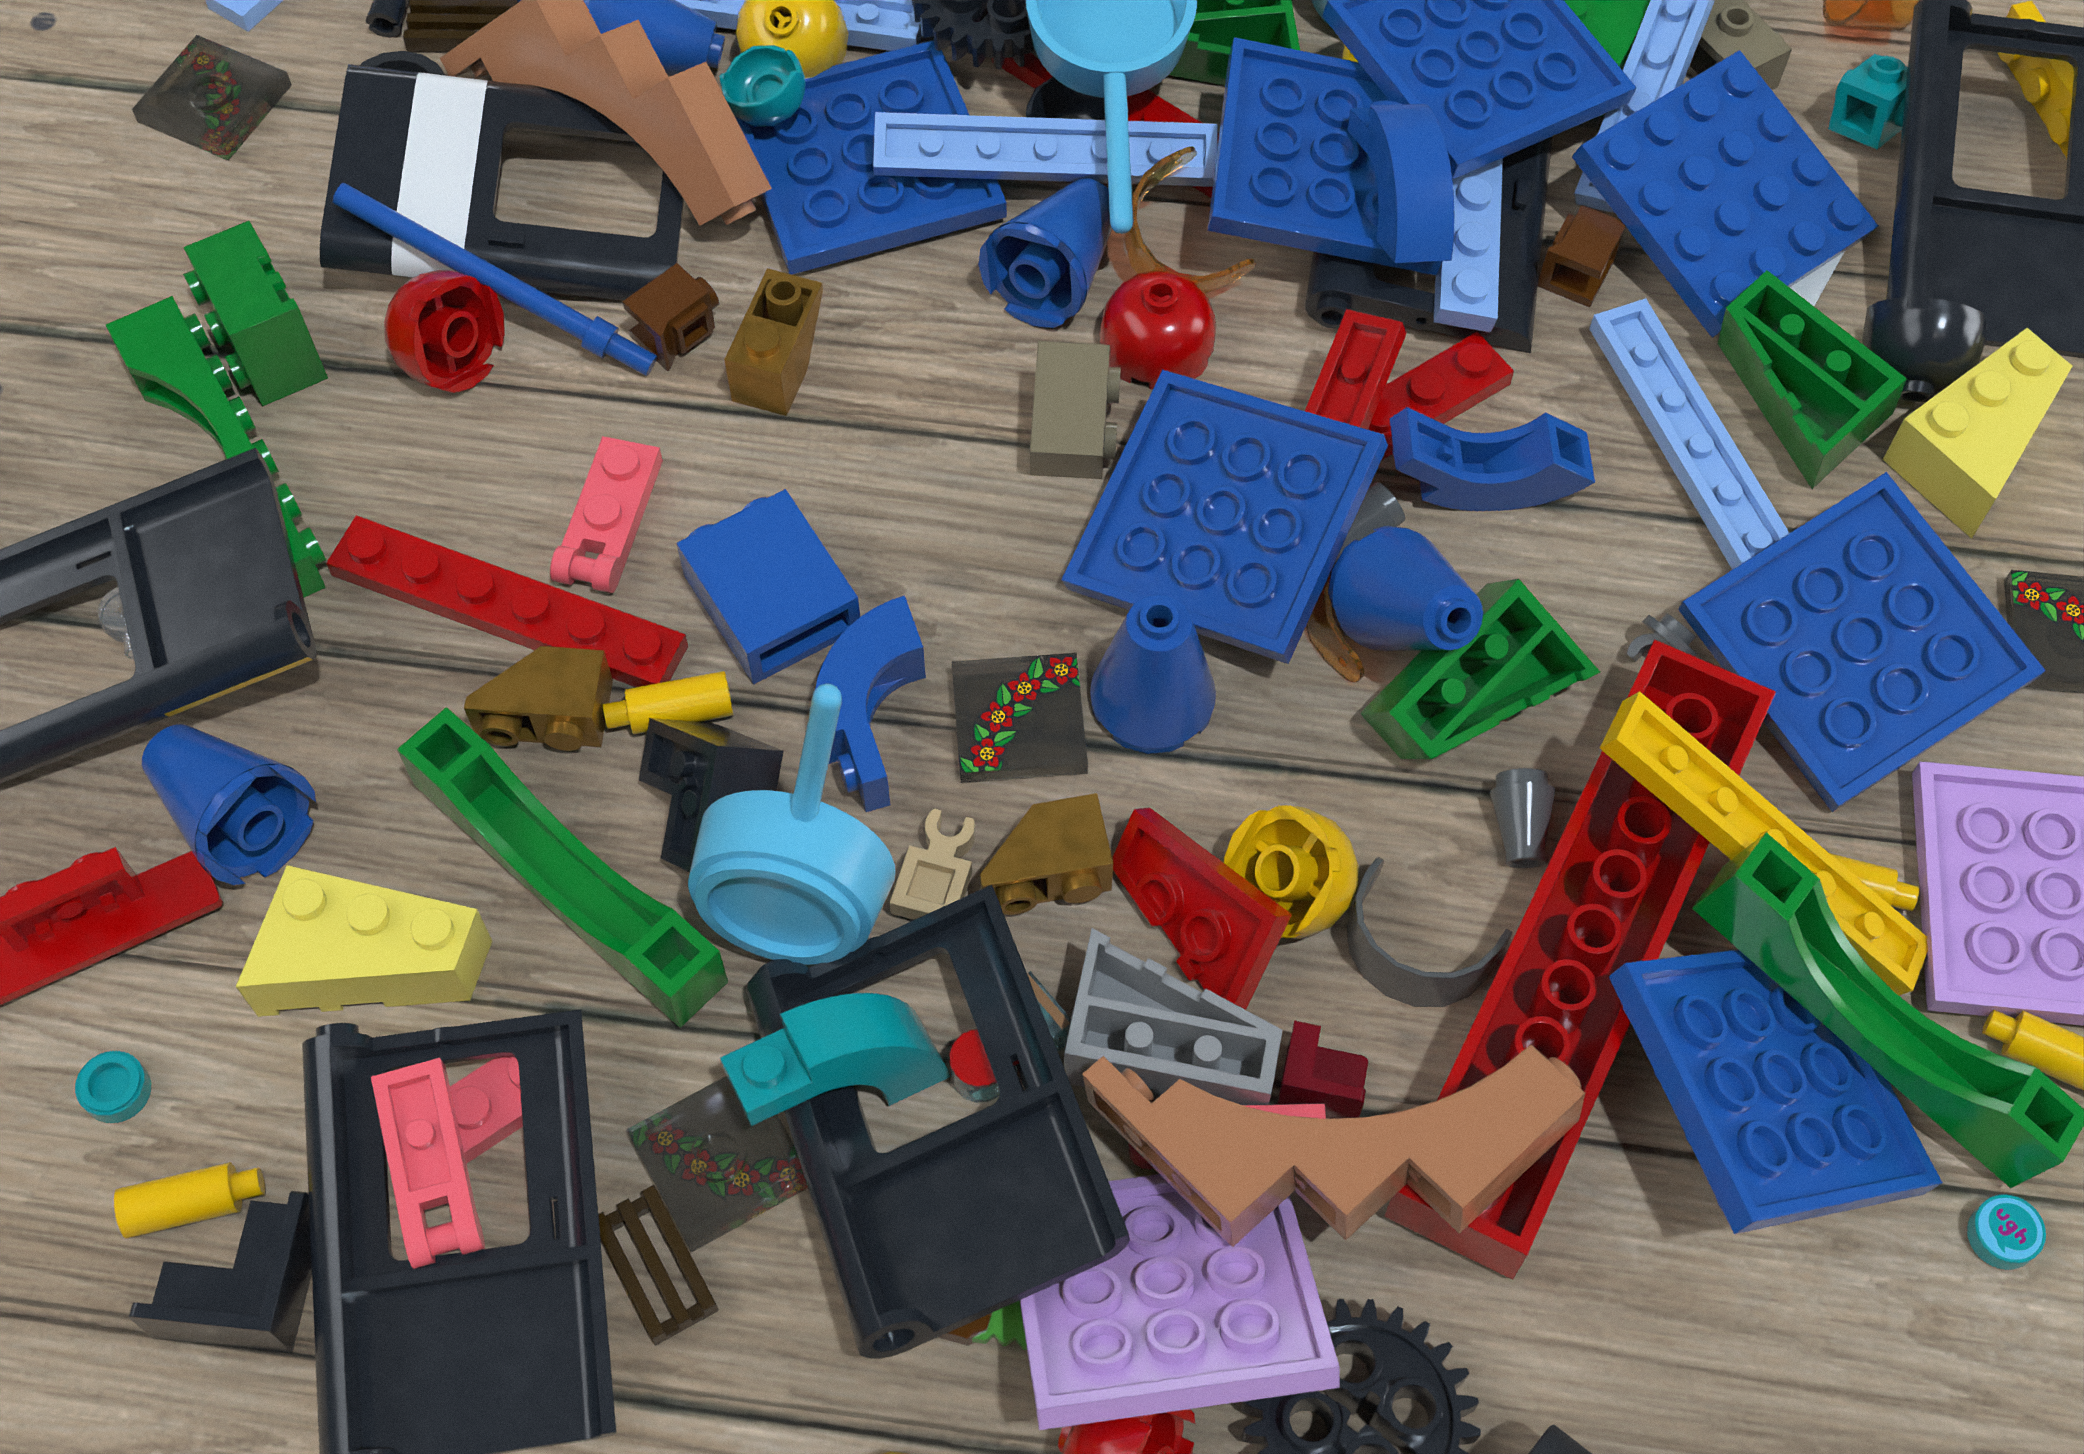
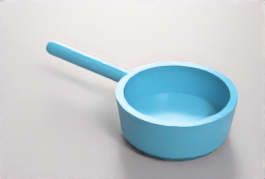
M1026 0L1033 45L1043 66L1055 79L1072 90L1104 98L1110 224L1112 230L1116 233H1128L1133 227V203L1127 96L1152 88L1165 79L1175 68L1182 56L1196 15L1197 0Z
M832 684L820 685L813 693L794 794L780 791L754 790L738 792L718 799L706 809L702 816L694 851L688 888L702 919L713 931L730 943L750 953L771 960L787 959L804 965H814L836 961L850 952L859 949L867 941L895 880L894 860L883 841L856 818L836 807L821 802L842 703L841 692Z

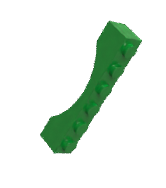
M170 296L105 324L146 402L170 409L197 424L220 445L227 459L256 448L266 462L271 475L279 472L263 439L251 444L246 433L255 430L256 427L240 396L228 401L223 392L232 388L233 384L218 355L205 358L202 349L211 346L195 313L183 317L173 296ZM286 483L277 486L276 490L303 597L305 598L326 588L316 567L317 564L326 561V558L310 527L298 532L292 520L303 515Z
M445 707L397 749L413 784L678 1027L681 1028L728 983L721 953L712 943L674 909L658 902L636 888L590 851L530 792L493 748L448 707Z
M1767 832L1722 867L1692 909L2010 1189L2064 1162L2084 1127V1108L2037 1067L2000 1056L1962 1039L1927 1018L1897 995L1864 962L1845 937L1828 905L1820 878Z

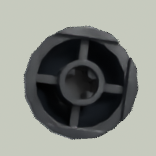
M1909 297L1892 298L1874 303L1867 308L1862 344L1907 378L1900 399L1911 402H1927L1933 398L1934 393L1941 392L1979 364L1986 341L1988 323L1985 324L1986 316L1981 311L1965 304L1929 298L1928 309H1907Z

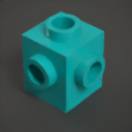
M1873 54L1854 70L1849 69L1837 86L1828 129L1878 150L1902 130L1908 67L1895 57Z

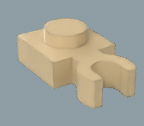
M933 809L929 813L925 821L928 849L909 845L890 900L891 914L915 920L965 897L973 873L972 861L960 859L959 857L967 854L974 844L975 825L973 818L966 817L961 832L955 836L948 837L939 832L942 825L941 810Z

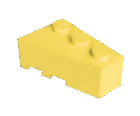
M2026 328L1904 418L1883 460L1972 539L2073 366L2031 330Z
M287 865L236 984V988L258 1017L279 1015V1011L285 1009L319 1007L322 1012L343 1010V1005L383 1002L385 1007L470 1001L491 947L492 939L478 910L475 908Z

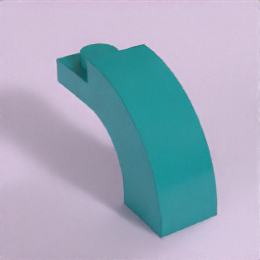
M854 993L832 996L795 1007L780 1014L784 1026L783 1029L720 1057L728 1080L751 1126L819 1094L844 1086L869 1085L881 1090L890 1106L950 1078L943 1059L916 1011L898 998L877 993Z

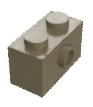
M1715 0L1687 73L1694 78L1740 50L1770 89L1774 90L1779 86L1792 48L1778 32L1774 31L1749 6L1746 0Z
M1038 341L1030 442L1031 475L1102 479L1103 458L1115 459L1117 423L1106 422L1107 403L1119 404L1121 367H1109L1110 345Z

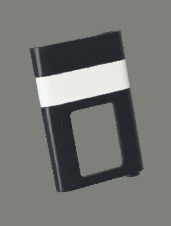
M349 64L345 75L321 226L320 266L323 268L415 277L419 274L436 270L456 272L333 204L332 200L336 190L342 183H346L539 291L625 300L678 263L684 198L663 171L657 229L649 237L498 220L494 216L504 136L508 130L521 128L636 141L602 113L582 101L551 89Z

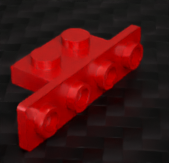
M114 847L105 852L84 855L75 860L70 867L38 881H26L15 885L4 896L0 897V1005L220 908L223 900L213 876L204 870L192 851L136 875L118 849Z

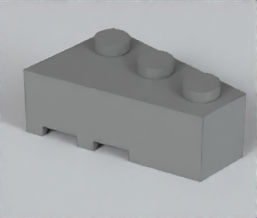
M1092 928L1064 1051V1069L1070 1084L1085 1087L1082 1074L1104 1056L1120 1073L1126 1068L1134 1071L1149 1087L1154 1096V1101L1181 1079L1214 1096L1240 1105H1269L1283 1030L1207 989L1203 993L1168 975L1167 968L1149 958L1146 962L1112 945L1110 937Z

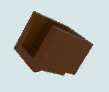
M1581 205L1576 216L1568 214L1552 246L1547 250L1538 287L1590 308L1616 259L1626 226L1619 219Z
M676 263L622 301L624 309L639 322L629 330L630 337L639 346L657 355L656 361L668 372L678 354L681 353L683 355L713 333L715 323L712 310L719 306V299L714 289L702 277L694 279Z

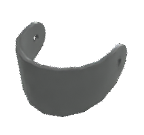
M1377 857L1363 876L1347 923L1349 954L1361 975L1385 996L1413 1007H1445L1470 997L1489 977L1513 932L1506 929L1494 948L1477 964L1455 972H1424L1397 962L1376 944L1364 923L1362 903L1373 887L1384 865V860Z

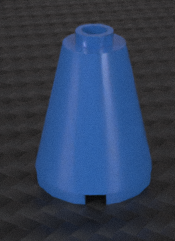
M584 0L601 34L639 20L668 76H673L704 62H707L709 67L718 69L725 36L716 34V21L676 0Z
M1078 179L999 226L989 235L980 248L978 266L984 286L990 294L997 290L1008 302L1004 310L1014 318L1032 326L1054 328L1062 325L1066 319L1074 317L1081 310L1112 232L1108 188L1093 179Z
M1383 526L1373 529L1376 532L1367 535L1360 541L1355 539L1344 548L1331 572L1328 597L1330 607L1335 609L1340 623L1339 627L1346 636L1353 639L1356 643L1377 651L1455 650L1467 645L1477 635L1483 620V609L1480 599L1436 546L1422 534L1408 528Z
M1150 595L1134 603L1092 678L1090 695L1093 715L1098 724L1101 722L1113 734V740L1122 747L1146 754L1177 750L1184 746V741L1190 739L1199 731L1201 734L1209 725L1215 706V683L1191 615L1184 604L1167 595Z
M176 724L164 728L153 736L147 744L142 756V768L200 865L216 880L231 885L246 884L240 879L241 877L259 872L263 877H267L277 872L296 855L310 834L314 820L307 815L309 798L316 802L315 791L307 779L294 768L184 724Z

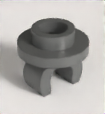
M1668 613L1660 621L1648 614L1642 622L1653 633L1638 636L1631 642L1627 650V655L1636 662L1646 650L1651 648L1655 639L1696 657L1697 653L1689 647V644L1696 636Z

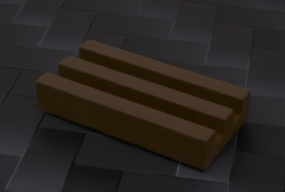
M410 0L409 7L411 13H407L406 18L408 30H404L403 35L407 51L449 52L477 32L475 30L482 29L519 1Z
M652 1185L642 1191L643 1196L632 1202L628 1198L616 1205L617 1210L606 1216L602 1212L598 1216L600 1238L656 1346L718 1312L719 1309L655 1185ZM649 1212H652L699 1302L687 1310L639 1219ZM627 1225L673 1315L672 1318L661 1324L614 1231Z

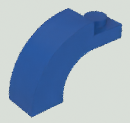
M1384 100L1371 103L1370 108L1350 109L1348 132L1368 154L1376 177L1378 191L1376 241L1394 263L1452 261L1454 243L1452 173L1445 139L1431 108L1427 104L1403 105L1398 102Z
M1408 407L1390 418L1396 470L1420 480L1422 500L1434 505L1467 511L1521 509L1558 500L1595 483L1587 432L1546 412L1522 426L1493 433L1460 431Z
M905 595L873 608L858 618L840 635L822 663L815 687L816 690L820 685L832 684L841 692L842 703L829 764L838 762L847 792L859 790L866 812L891 805L887 774L870 727L873 716L882 701L893 691L908 683L926 678L923 645Z

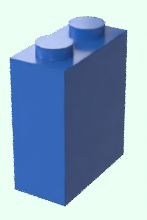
M786 489L768 498L755 499L748 503L742 511L714 525H703L691 532L687 538L676 543L686 580L753 685L832 645L852 623L860 618L858 596Z

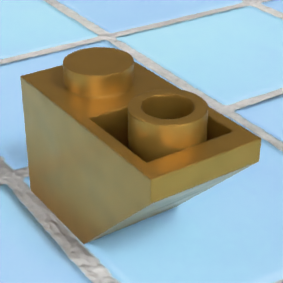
M766 269L724 359L732 402L784 416L788 415L808 370L823 294V284L821 282Z
M540 646L466 697L464 710L473 731L485 741L500 746H511L521 741L546 743L553 748L566 751L577 750L581 746L601 747L606 724L603 704L610 702L613 678L604 650Z
M1094 793L1033 804L980 874L981 889L992 884L1003 914H1021L1030 911L1039 903L1061 899L1068 903H1083L1097 898L1102 892L1112 891L1113 859L1098 794Z

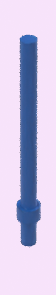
M342 183L336 190L332 200L333 204L456 272L474 277L481 284L490 286L496 294L582 341L581 347L603 359L606 355H609L645 376L649 375L655 365L657 355L619 335V327L599 316L594 320L586 317L346 183Z

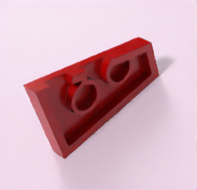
M1150 807L1134 809L1112 857L1113 871L1151 926H1161L1181 955L1176 962L1188 980H1198L1204 990L1207 989L1246 1010L1292 914Z

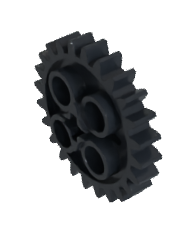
M912 0L914 21L921 23V35L923 38L934 36V47L937 51L951 46L952 60L958 61L969 53L973 55V67L978 68L987 57L993 58L996 69H1002L1005 58L1013 57L1019 67H1024L1025 54L1032 53L1038 58L1032 41L1026 0Z
M1337 1299L1332 1320L1327 1322L1336 1356L1352 1354L1360 1358L1369 1372L1368 1379L1359 1383H1349L1339 1377L1340 1388L1324 1390L1329 1396L1319 1391L1242 1401L1241 1411L1260 1418V1421L1244 1427L1241 1436L1243 1442L1263 1444L1264 1449L1257 1454H1399L1392 1444L1401 1448H1408L1414 1454H1469L1458 1446L1475 1443L1481 1435V1429L1473 1424L1461 1421V1417L1474 1412L1479 1401L1477 1397L1457 1395L1456 1389L1468 1377L1469 1371L1467 1368L1445 1369L1443 1363L1453 1347L1451 1343L1446 1342L1432 1349L1424 1344L1429 1332L1430 1323L1424 1321L1409 1333L1402 1329L1404 1318L1402 1307L1397 1306L1387 1322L1377 1320L1374 1299H1367L1360 1317H1352L1344 1299ZM1401 1398H1411L1419 1402L1425 1408L1428 1415V1425L1417 1429L1401 1424L1393 1412V1402ZM1363 1407L1373 1416L1370 1419L1369 1425L1363 1426L1359 1432H1356L1347 1423L1350 1415H1354ZM1300 1411H1311L1325 1421L1328 1436L1317 1442L1305 1441L1299 1438L1293 1431L1290 1417Z

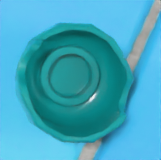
M775 45L752 46L736 56L727 71L719 76L722 93L734 116L753 127L774 126L791 118L801 106L805 93L806 81L800 61L791 50L786 51Z

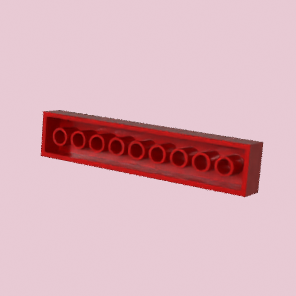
M1654 639L1627 698L1640 691L1739 776L1776 691ZM1603 751L1593 768L1437 1101L1476 1084L1504 1067L1527 1047L1532 1045L1545 1058L1555 1057L1564 1062L1579 1079L1581 1090L1585 1092L1579 1121L1460 1234L1408 1184L1391 1198L1384 1217L1512 1280L1531 1249L1630 1024V1020L1624 1012L1609 976L1625 963L1659 959L1710 843Z

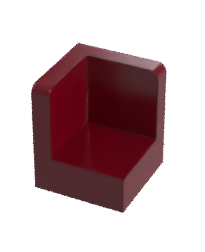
M1294 1020L1277 1105L1325 1104L1326 1118H1359L1366 1095L1364 1085L1368 1059L1363 1055L1318 1046L1321 1026Z

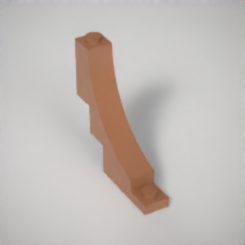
M521 0L440 58L449 76L456 77L472 71L477 79L490 74L495 82L534 85L561 92L582 101L602 113L626 131L655 160L684 198L699 226L719 216L722 217L726 226L756 211L752 199L772 189L707 62L668 77L639 20L601 34L584 0Z
M1532 1045L1501 1069L1476 1084L1441 1100L1401 1112L1363 1118L1321 1119L1272 1113L1249 1108L1214 1096L1181 1079L1154 1101L1151 1090L1134 1071L1126 1068L1120 1073L1104 1056L1082 1074L1088 1102L1232 1248L1294 1191L1346 1241L1406 1184L1460 1234L1579 1121L1585 1092L1581 1090L1579 1079L1564 1062L1555 1057L1545 1058Z

